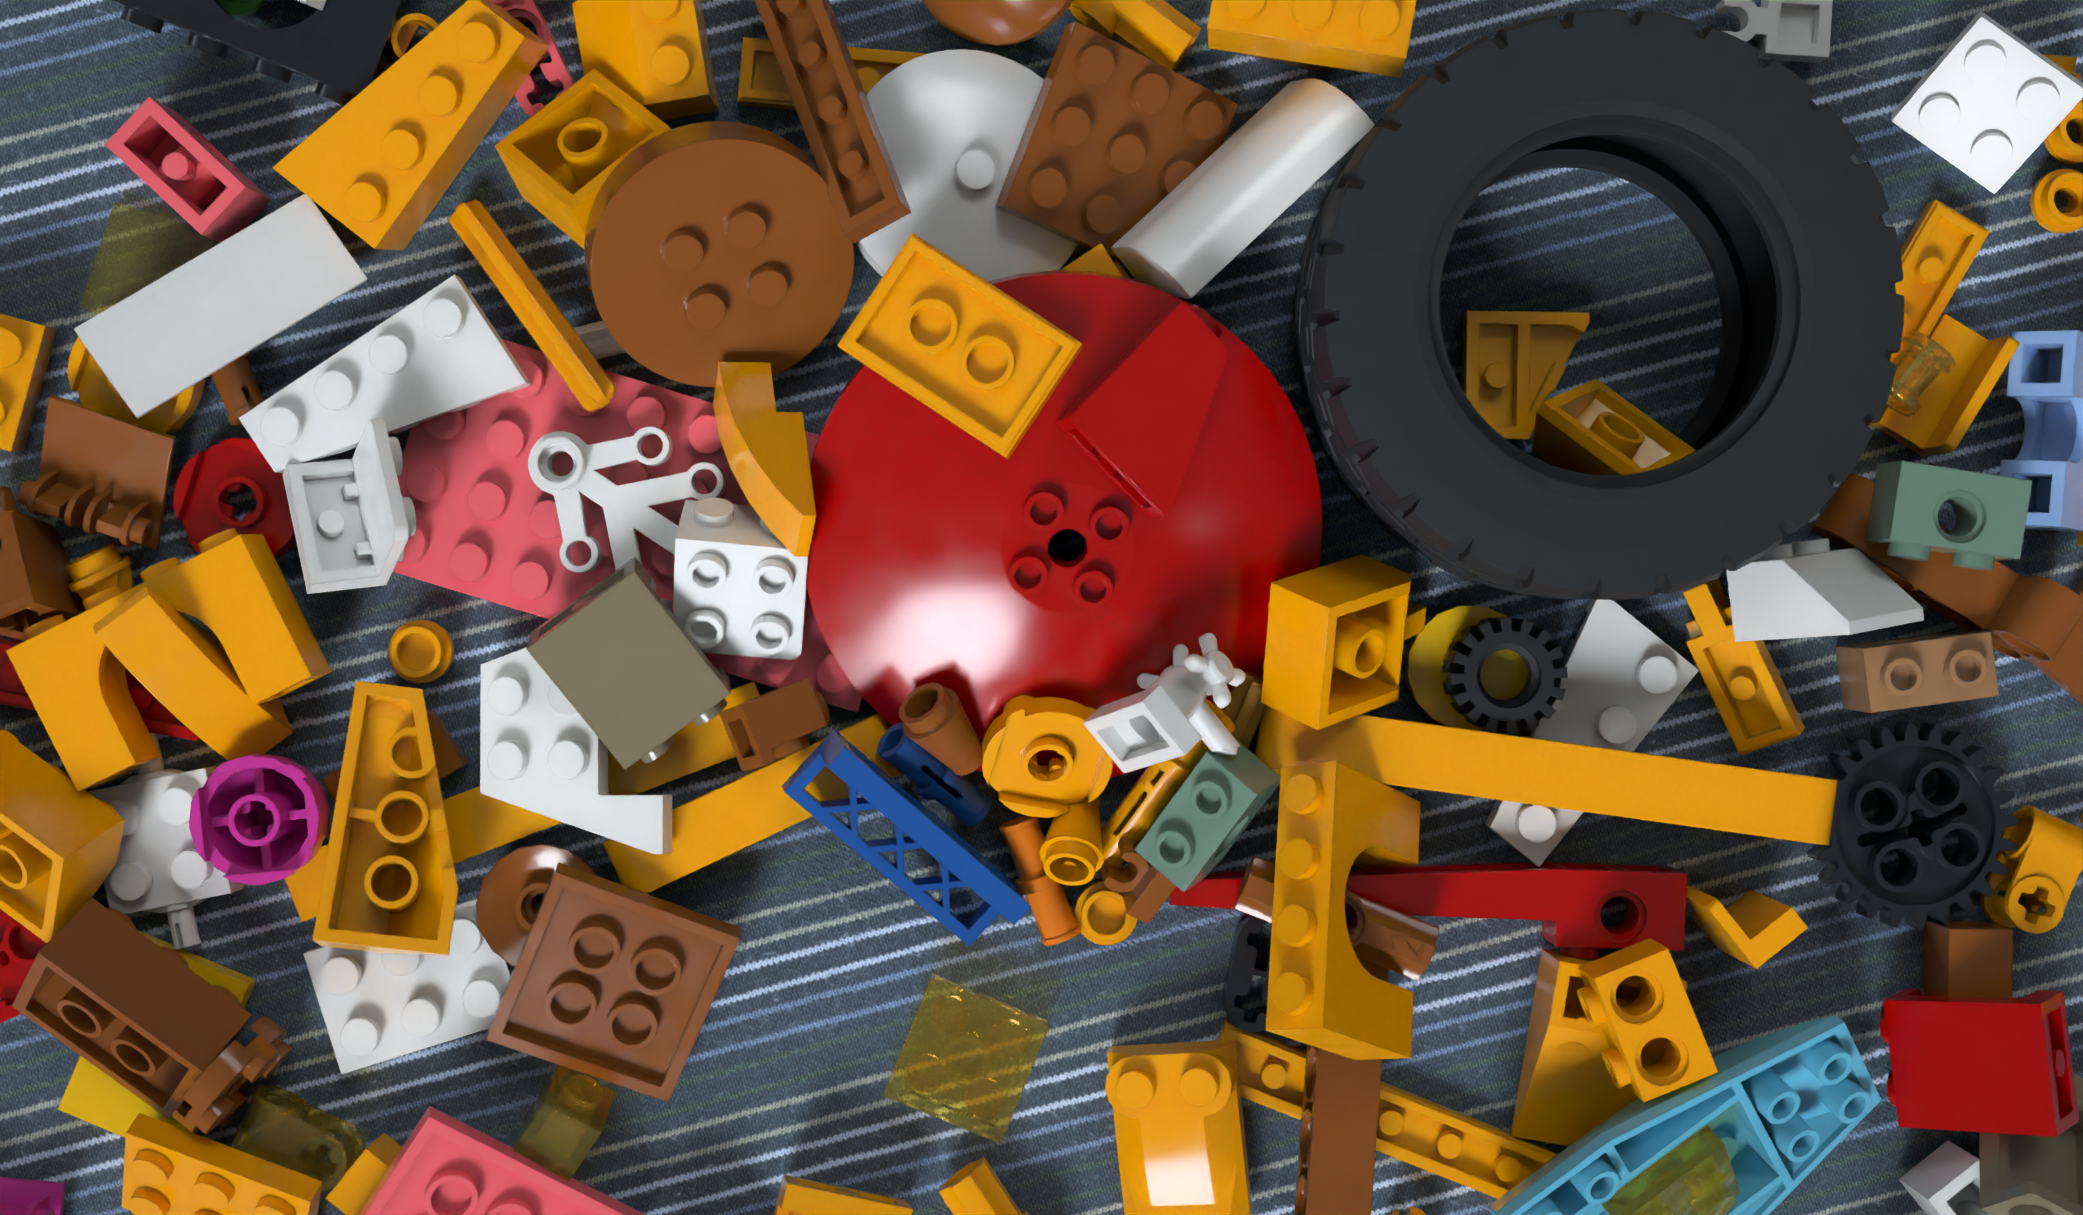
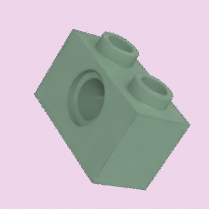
M1907 461L1877 464L1866 541L1889 544L1887 555L1892 557L1928 561L1931 550L1953 554L1952 566L1992 571L1994 560L2021 558L2033 481ZM1945 501L1953 507L1956 515L1955 525L1948 534L1941 529L1938 522V511Z
M1239 741L1238 743L1241 746L1238 747L1236 755H1220L1211 750L1205 753L1134 849L1183 892L1213 872L1280 783V776Z

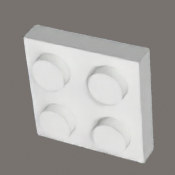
M1979 11L1891 114V121L1995 194L2083 98V83L1985 13Z

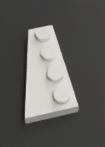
M453 275L239 417V420L273 471L283 473L286 464L317 462L356 448L368 419L383 418L388 434H396L418 426V423L449 412H458L480 404V401L505 392L511 393L532 384L462 279Z

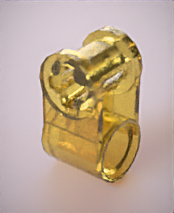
M269 1085L257 1087L229 1146L323 1181L321 1191L329 1190L338 1185L346 1172L366 1149L363 1134L350 1121L343 1120L309 1104L305 1099L291 1091ZM338 1133L342 1134L339 1138L335 1136ZM323 1145H327L332 1149L329 1154V1160L334 1163L333 1165L325 1161L327 1150L322 1147ZM316 1172L321 1174L320 1176H314Z

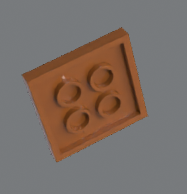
M1078 22L1067 23L995 206L1089 250L1102 243L1112 261H1118L1124 266L1111 247L1223 144L1238 104Z
M558 862L492 1019L486 1040L669 1102L739 943L741 928Z

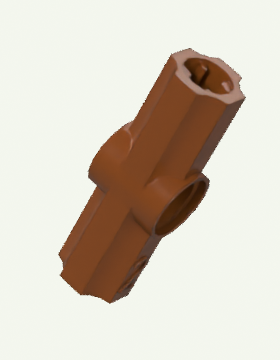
M1253 854L1239 886L1233 906L1234 909L1272 923L1275 862ZM1346 888L1345 902L1351 906L1353 913L1352 921L1347 929L1356 956L1419 981L1424 971L1428 968L1436 948L1439 927L1356 895Z

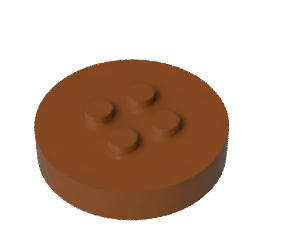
M726 121L701 122L671 129L655 136L627 155L605 180L594 200L589 213L584 243L587 275L598 312L610 334L625 352L641 365L663 377L700 387H715L718 362L771 363L773 376L786 370L808 355L825 338L840 316L848 298L854 271L853 242L843 235L826 190L828 184L821 176L818 166L801 149L773 132L757 126Z

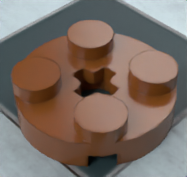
M267 1015L259 1018L249 1026L258 1035L246 1047L242 1046L237 1040H234L226 1047L183 1096L182 1099L189 1105L174 1110L172 1117L192 1134L200 1130L208 1134L216 1126L222 1129L248 1101V1098L241 1093L250 1082L256 1081L261 1075L265 1079L268 1078L292 1052L293 1049L283 1041L287 1032Z

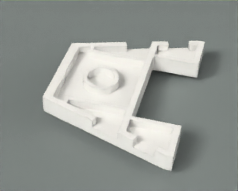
M661 599L672 612V601ZM527 647L481 664V794L652 854L672 853V794L610 795L608 793V748L526 650Z

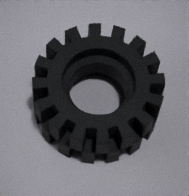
M1511 617L1486 618L1479 620V624L1469 625L1461 631L1463 634L1458 641L1453 640L1447 649L1451 651L1448 661L1443 660L1442 672L1447 673V682L1443 683L1445 694L1451 696L1453 702L1450 704L1457 713L1462 714L1469 723L1495 733L1518 734L1519 730L1525 729L1530 731L1540 726L1538 724L1540 719H1549L1556 712L1552 706L1556 699L1563 700L1566 690L1560 688L1561 679L1568 678L1567 667L1561 666L1559 660L1560 657L1564 656L1560 646L1553 645L1549 640L1552 635L1545 629L1535 627L1533 622ZM1499 650H1511L1517 653L1525 662L1528 672L1527 682L1523 690L1517 696L1507 700H1497L1490 696L1483 688L1480 678L1484 661L1492 653Z

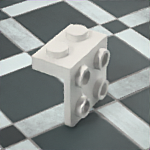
M383 418L367 420L352 459L286 464L283 480L307 594L386 585L397 562L403 559L404 547L408 538L415 535L416 515L414 505L410 497H402L397 477L401 475L403 468L400 443L397 437H388Z
M716 497L704 498L699 501L685 500L675 537L673 615L705 653L784 660L796 659L800 656L803 645L808 557H795L769 530L750 505L732 504L726 499Z

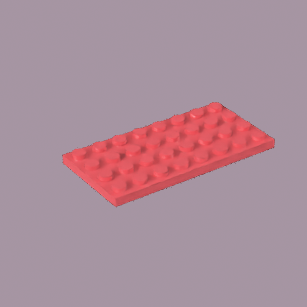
M502 339L532 385L511 393L505 392L480 401V404L458 412H449L418 423V426L411 428L402 457V473L397 477L402 497H410L413 502L416 515V532L414 536L408 538L404 547L403 559L397 562L393 572L547 619L553 617L615 572L616 569L603 507L582 493L587 534L599 542L602 548V559L594 570L587 573L572 572L565 568L560 560L559 550L563 543L554 495L542 491L533 482L528 469V458L534 444L544 435L557 431L575 434L587 445L634 436L643 427H657L664 430L673 442L672 455L664 464L649 466L635 460L596 471L619 486L688 472L693 465L700 462H708L718 466L726 476V489L719 498L726 499L732 504L752 505L747 500L730 469L718 435L712 402L604 370L615 384L617 393L605 407L590 412L582 407L542 351ZM805 431L810 464L819 435ZM656 434L646 436L641 444L642 453L647 458L657 457L663 449V442ZM561 452L554 457L552 462L554 472L560 477L566 476L571 472L573 459L567 452ZM703 470L697 474L694 482L697 491L701 494H708L715 489L717 478L711 470ZM688 498L649 507L679 526L685 500H699ZM635 529L642 566L654 580L658 596L661 599L672 601L673 613L675 555ZM584 541L575 543L571 548L570 556L576 565L583 566L591 558L590 546ZM807 588L802 652L798 658L784 660L703 652L716 669L722 668L725 673L775 688H781L809 677L813 689L820 692L827 704L857 713L860 712L864 698L844 674L826 644L814 615Z

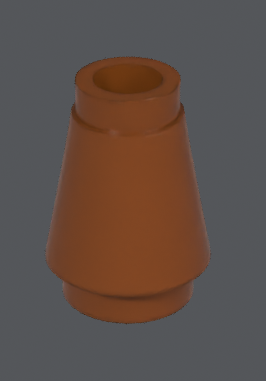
M932 682L919 686L904 699L899 710V716L903 721L902 729L907 737L948 768H951L956 775L970 774L982 764V745L954 690L943 688L939 683Z

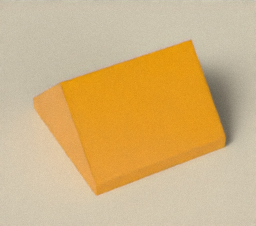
M1598 379L1591 380L1543 401L1536 412L1532 451L1549 464L1574 472L1593 475L1641 473L1663 467L1696 451Z

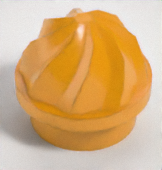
M114 543L108 544L64 566L72 579V582L67 586L71 592H76L83 600L115 586H120L122 591L125 592L133 588L134 585L130 567L132 561L129 556L121 557Z

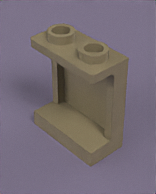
M636 557L530 632L526 650L625 770L640 759L647 764L659 758L674 744V734L692 721L697 726H700L713 719L727 705L725 697L731 694L729 676L722 668L716 669L661 600L651 587V576Z
M2074 1074L2079 1122L2058 1137L1979 1132L1981 1210L1990 1215H2083L2082 1077Z

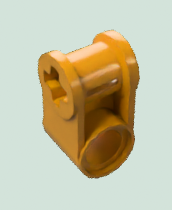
M2024 805L2013 814V816L2019 818V823L2005 828L2002 836L2017 844V849L1998 851L1996 859L2004 864L2009 871L2007 875L1989 873L1986 881L1991 886L1994 894L1991 897L1980 894V903L1984 914L1993 923L2009 928L2017 927L2021 931L2039 934L2048 932L2058 925L2063 917L2064 909L2077 878L2083 870V829L2036 807ZM2000 890L2006 891L2005 897L1999 896L1997 892ZM2019 897L2025 899L2024 906L2018 904ZM2039 907L2047 909L2045 913L2037 912Z

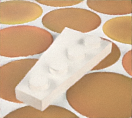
M1590 599L1585 610L1587 614L1576 638L1571 640L1561 661L1563 666L1567 667L1568 678L1561 679L1560 688L1566 690L1563 700L1556 699L1552 706L1556 712L1549 719H1540L1538 721L1540 726L1534 728L1529 737L1633 752L1699 670L1614 600ZM1496 800L1485 825L1530 862L1540 867L1583 812Z

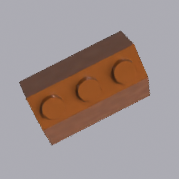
M93 898L38 952L12 1005L16 1010L170 1121L173 1118L174 1110L186 1103L182 1098L189 1088L222 1051L237 1038L252 1016L251 1013L242 1008L239 999L231 991L218 985L212 986L190 970L185 959L176 951L167 947L157 946L136 930L134 923L128 916L117 909L105 908Z

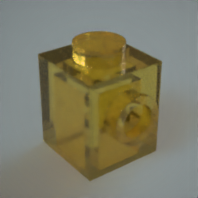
M558 1065L527 1113L513 1146V1151L561 1178L570 1181L602 1133L616 1092L599 1084L587 1075L579 1074L567 1067Z

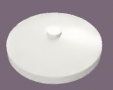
M957 49L933 52L914 58L888 73L869 91L866 97L912 212L855 243L864 258L882 277L884 276L912 232L986 281L1022 273L1059 270L1065 264L1078 244L995 206L1043 85V78L1029 68L1003 56L978 50Z

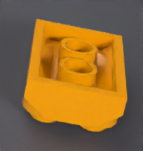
M1236 1040L1111 1046L1107 1051L1109 1073L1106 1076L1105 1091L1108 1101L1113 1107L1124 1214L1253 1215Z

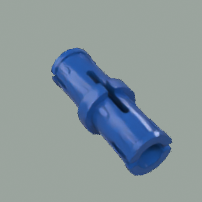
M902 723L891 726L881 737L877 746V753L882 759L889 761L912 781L913 790L926 800L935 799L945 809L955 815L966 827L978 824L987 815L992 805L991 795L984 789L979 788L966 775H956L951 768H948L907 737L903 732ZM923 765L929 767L943 781H945L947 785H944L937 778H935L927 769L923 767Z

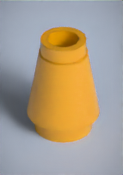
M1085 797L1080 802L1069 805L1070 813L1054 817L1039 854L1040 859L1044 863L1043 867L1046 875L1055 882L1069 886L1083 885L1090 882L1095 872L1102 867L1103 849L1099 797L1088 803V799Z

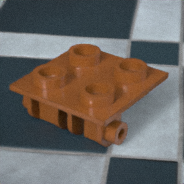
M50 395L48 398L39 479L37 481L27 479L22 484L18 494V501L21 504L27 505V510L30 514L39 516L44 513L56 518H62L65 525L72 528L83 525V530L86 533L96 534L100 532L120 539L121 544L128 547L139 544L157 550L160 544L176 436L55 395Z

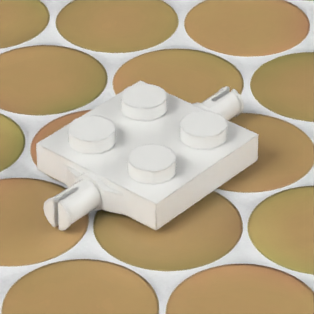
M151 733L150 735L161 754L158 734ZM161 755V757L137 768L138 775L130 777L120 785L89 791L88 793L98 800L110 804L117 814L125 819L118 862L104 880L109 908L117 909L124 914L144 910L157 913L167 912L174 945L173 949H180L202 943L193 906L202 903L209 897L242 890V885L223 877V875H226L225 873L216 869L211 861L205 862L195 849L189 829L191 801L197 789L203 787L208 777L214 773L212 771L217 768V765L192 771L172 768L164 769Z

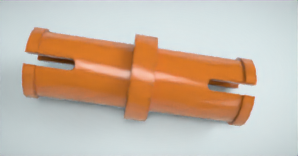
M1022 815L1000 825L999 830L1001 834L1003 833L1019 876L1014 881L1015 886L1022 895H1026L1031 905L1030 908L1041 934L1042 944L1045 946L1056 945L1077 936L1081 929L1077 925L1063 885L1046 875L1043 867L1044 863L1040 859L1039 852L1045 837L1039 823V817Z

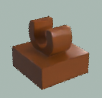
M1124 837L1119 840L1118 847L1121 858L1127 861L1128 864L1124 868H1117L1104 862L1100 868L1103 882L1110 890L1122 892L1127 915L1149 924L1176 885L1134 850L1140 842Z

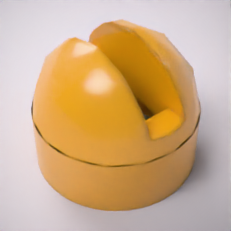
M412 13L401 17L395 23L391 34L392 48L398 59L406 54L419 26L431 32L438 26L437 22L429 16L420 13Z

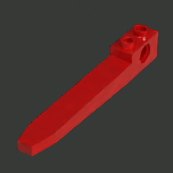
M1544 861L1540 867L1532 862L1405 865L1364 870L1359 867H1351L1347 879L1346 888L1354 894L1410 916L1542 920L1541 936L1554 946L1560 947V954L1568 957L1598 958L1599 948L1624 949L1648 938L1655 940L1671 951H1684L1687 873L1671 866ZM1246 870L1212 872L1185 892L1176 886L1167 898L1169 905L1234 909L1233 906L1238 889ZM1621 896L1625 903L1623 918L1614 926L1604 927L1600 918L1603 905L1609 899ZM1345 902V913H1352L1351 906Z

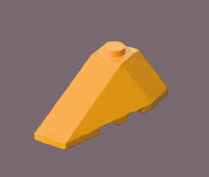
M356 681L312 940L325 947L381 953L449 956L459 887L423 689Z

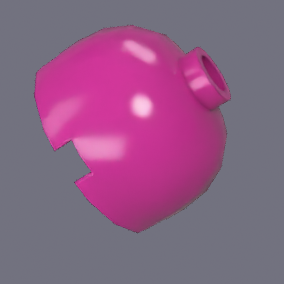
M256 753L223 762L212 771L214 773L208 777L204 786L197 789L191 801L189 829L197 853L205 862L211 861L216 869L226 874L223 877L234 883L263 885L294 875L317 855L328 835L330 807L324 787L308 768L284 756Z

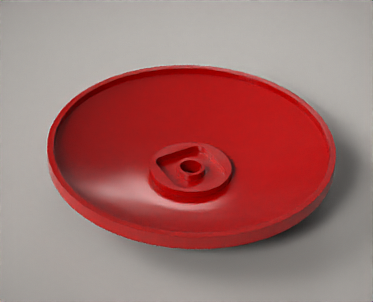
M1065 270L1022 273L988 281L1083 345L1082 350L1008 460L864 364L858 368L847 382L827 416L816 441L810 462L816 519L808 555L806 586L814 615L825 642L840 668L861 696L890 724L895 725L903 722L900 719L899 710L904 699L913 690L927 683H939L943 688H949L956 692L982 745L989 726L1003 713L1005 704L1012 698L1020 695H1028L1033 698L1057 697L1072 700L1085 707L1097 710L1100 706L1146 690L1139 687L1137 677L1142 673L1160 676L1165 668L1173 665V649L1176 645L1184 644L1189 651V655L1198 654L1203 656L1199 637L1205 633L1215 635L1218 651L1224 653L1229 658L1233 668L1241 669L1245 673H1254L1263 678L1271 582L1318 568L1323 526L1321 492L1315 461L1304 428L1289 398L1270 370L1252 350L1213 317L1222 330V334L1218 338L1231 351L1176 505L1164 517L1148 518L1055 423L1166 308L1182 301L1190 308L1192 307V303L1158 287L1121 276L1091 271ZM1063 529L1078 531L1085 538L1084 550L1077 558L1071 561L1057 560L1048 552V543L1051 537ZM1227 684V687H1228L1229 691L1231 692L1233 686L1230 685V684ZM1206 695V699L1215 704L1213 695ZM1042 750L1035 753L1037 764L1041 766H1048L1052 758H1063V755L1058 754L1054 750ZM1113 761L1110 777L1127 774L1123 773ZM982 764L976 769V771L983 772Z

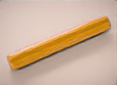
M473 200L468 203L462 202L455 207V212L449 218L451 226L582 407L591 412L609 404L610 400L617 393L615 384L483 203Z

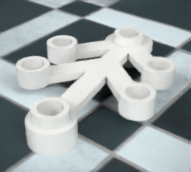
M653 426L643 427L631 437L587 445L575 434L564 431L552 432L544 435L534 444L528 458V469L533 482L542 491L554 495L563 543L559 550L560 560L565 568L576 573H587L594 570L602 559V548L599 542L587 534L581 493L603 507L613 560L617 570L634 557L642 565L635 529L675 555V537L678 525L649 506L688 498H695L697 500L710 497L719 498L726 489V476L724 472L714 464L700 462L693 465L688 472L618 486L596 471L635 460L649 466H659L668 461L673 452L672 439L664 430ZM651 434L658 435L663 442V449L655 458L645 457L641 450L643 439ZM567 452L573 459V468L569 474L560 477L554 472L552 462L557 454ZM703 470H711L717 478L715 489L708 494L699 493L694 483L697 474ZM579 541L586 542L591 549V558L583 566L576 565L570 556L572 546ZM651 577V587L656 592L655 583Z

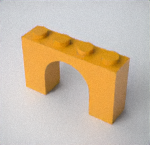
M235 528L217 533L198 544L202 552L201 554L183 563H180L178 557H173L154 564L140 573L144 581L143 583L125 592L122 591L120 586L98 592L82 601L85 612L67 621L62 614L42 620L24 630L28 640L6 650L77 792L107 784L161 757L129 692L125 666L96 636L93 629L94 624L145 586L172 605L176 611L197 618L215 633L223 645L252 705L276 700L332 672L263 534L238 535Z
M1337 760L1281 768L1266 1031L1353 1060L1411 1058L1414 992L1374 977L1360 963L1352 947L1346 925L1345 890L1352 865L1364 870L1418 864L1421 802Z

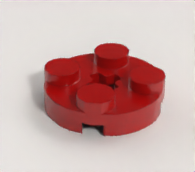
M230 438L219 441L222 443L211 446L205 452L199 451L190 458L176 481L173 506L177 520H182L184 529L191 538L187 540L200 554L202 553L198 544L203 540L233 528L236 529L238 535L263 534L275 560L283 557L288 549L296 543L283 473L273 471L253 439ZM245 485H248L253 490L252 497L257 500V506L254 512H247L243 520L240 521L235 518L236 507L227 503L230 492L241 493Z

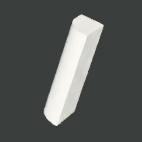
M1313 78L1291 81L1118 240L1111 249L1136 281L1158 287L1180 298H1192L1357 144L1375 124L1350 97L1333 85Z
M303 194L74 328V330L138 419L367 281V277L312 199Z

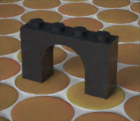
M111 0L124 7L120 19L161 34L164 23L190 32L186 42L187 45L223 59L226 58L229 48L254 57L251 70L287 84L290 83L293 73L318 82L314 94L343 106L384 72L392 50L391 34L394 25L404 16L409 0H326L323 10L318 9L306 20L289 27L268 29L254 27L237 20L226 10L220 0Z

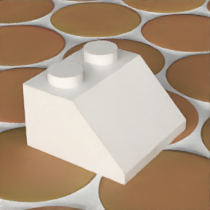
M1829 538L1778 545L1759 559L1736 571L1726 570L1735 642L1852 635L1924 620L1923 607L1857 548L1830 550Z

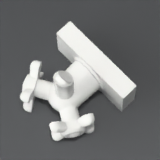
M1205 633L1199 637L1203 656L1198 654L1189 655V651L1184 644L1176 645L1173 649V665L1165 668L1160 676L1142 673L1137 677L1139 687L1146 690L1100 706L1083 722L1084 726L1123 773L1184 756L1201 739L1212 752L1229 756L1237 754L1238 747L1241 745L1208 706L1205 699L1206 695H1213L1215 704L1223 709L1231 702V694L1227 684L1237 687L1244 682L1246 675L1241 669L1233 668L1229 658L1224 653L1218 651L1217 639L1212 633Z

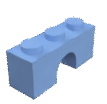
M2079 330L2013 331L2012 338L2020 342L2009 361L2007 396L2016 398L2021 404L2025 429L2019 455L2015 460H2001L2000 476L2033 481L2025 529L2083 532V332Z

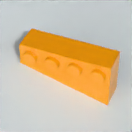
M468 0L272 168L374 249L404 251L549 48V45L499 5L486 0Z

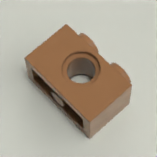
M1956 630L1835 647L1843 709L1875 713L1999 696L1991 632Z

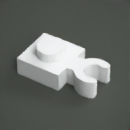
M1721 0L1716 5V12L1723 14L1732 13L1740 21L1739 32H1723L1738 37L1745 42L1749 40L1758 41V49H1760L1759 59L1769 60L1774 58L1780 61L1821 63L1829 58L1833 0H1761V7H1757L1752 0Z

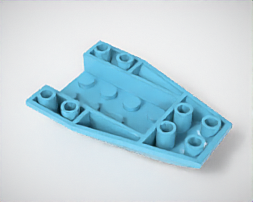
M1837 1015L1805 1022L1757 1038L1713 1057L1718 1073L1647 1102H1643L1639 1098L1582 1136L1489 1205L1487 1209L1491 1215H1769L1881 1101V1097L1842 1019Z

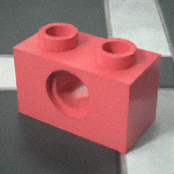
M148 97L105 143L119 159L196 231L221 243L245 229L271 201L259 187L181 114L151 97Z

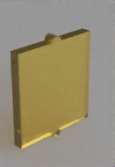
M115 201L80 307L101 313L216 245L217 241L201 235L193 227L175 222L174 215L168 212H161L158 216Z

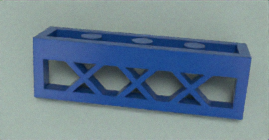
M836 729L823 740L782 785L784 792L968 946L979 937L999 914L1015 925L1031 907L1025 896L1018 891L1015 883ZM827 766L847 783V799L819 801L805 787ZM857 793L861 795L862 798H857ZM872 809L880 811L893 822V838L864 839L858 834L857 811ZM848 812V824L835 813ZM903 832L906 833L908 836L903 837ZM919 848L926 850L938 861L939 876L912 879L904 872V850ZM894 851V863L881 852ZM969 887L985 902L964 923L950 911L949 888ZM939 889V901L927 891Z

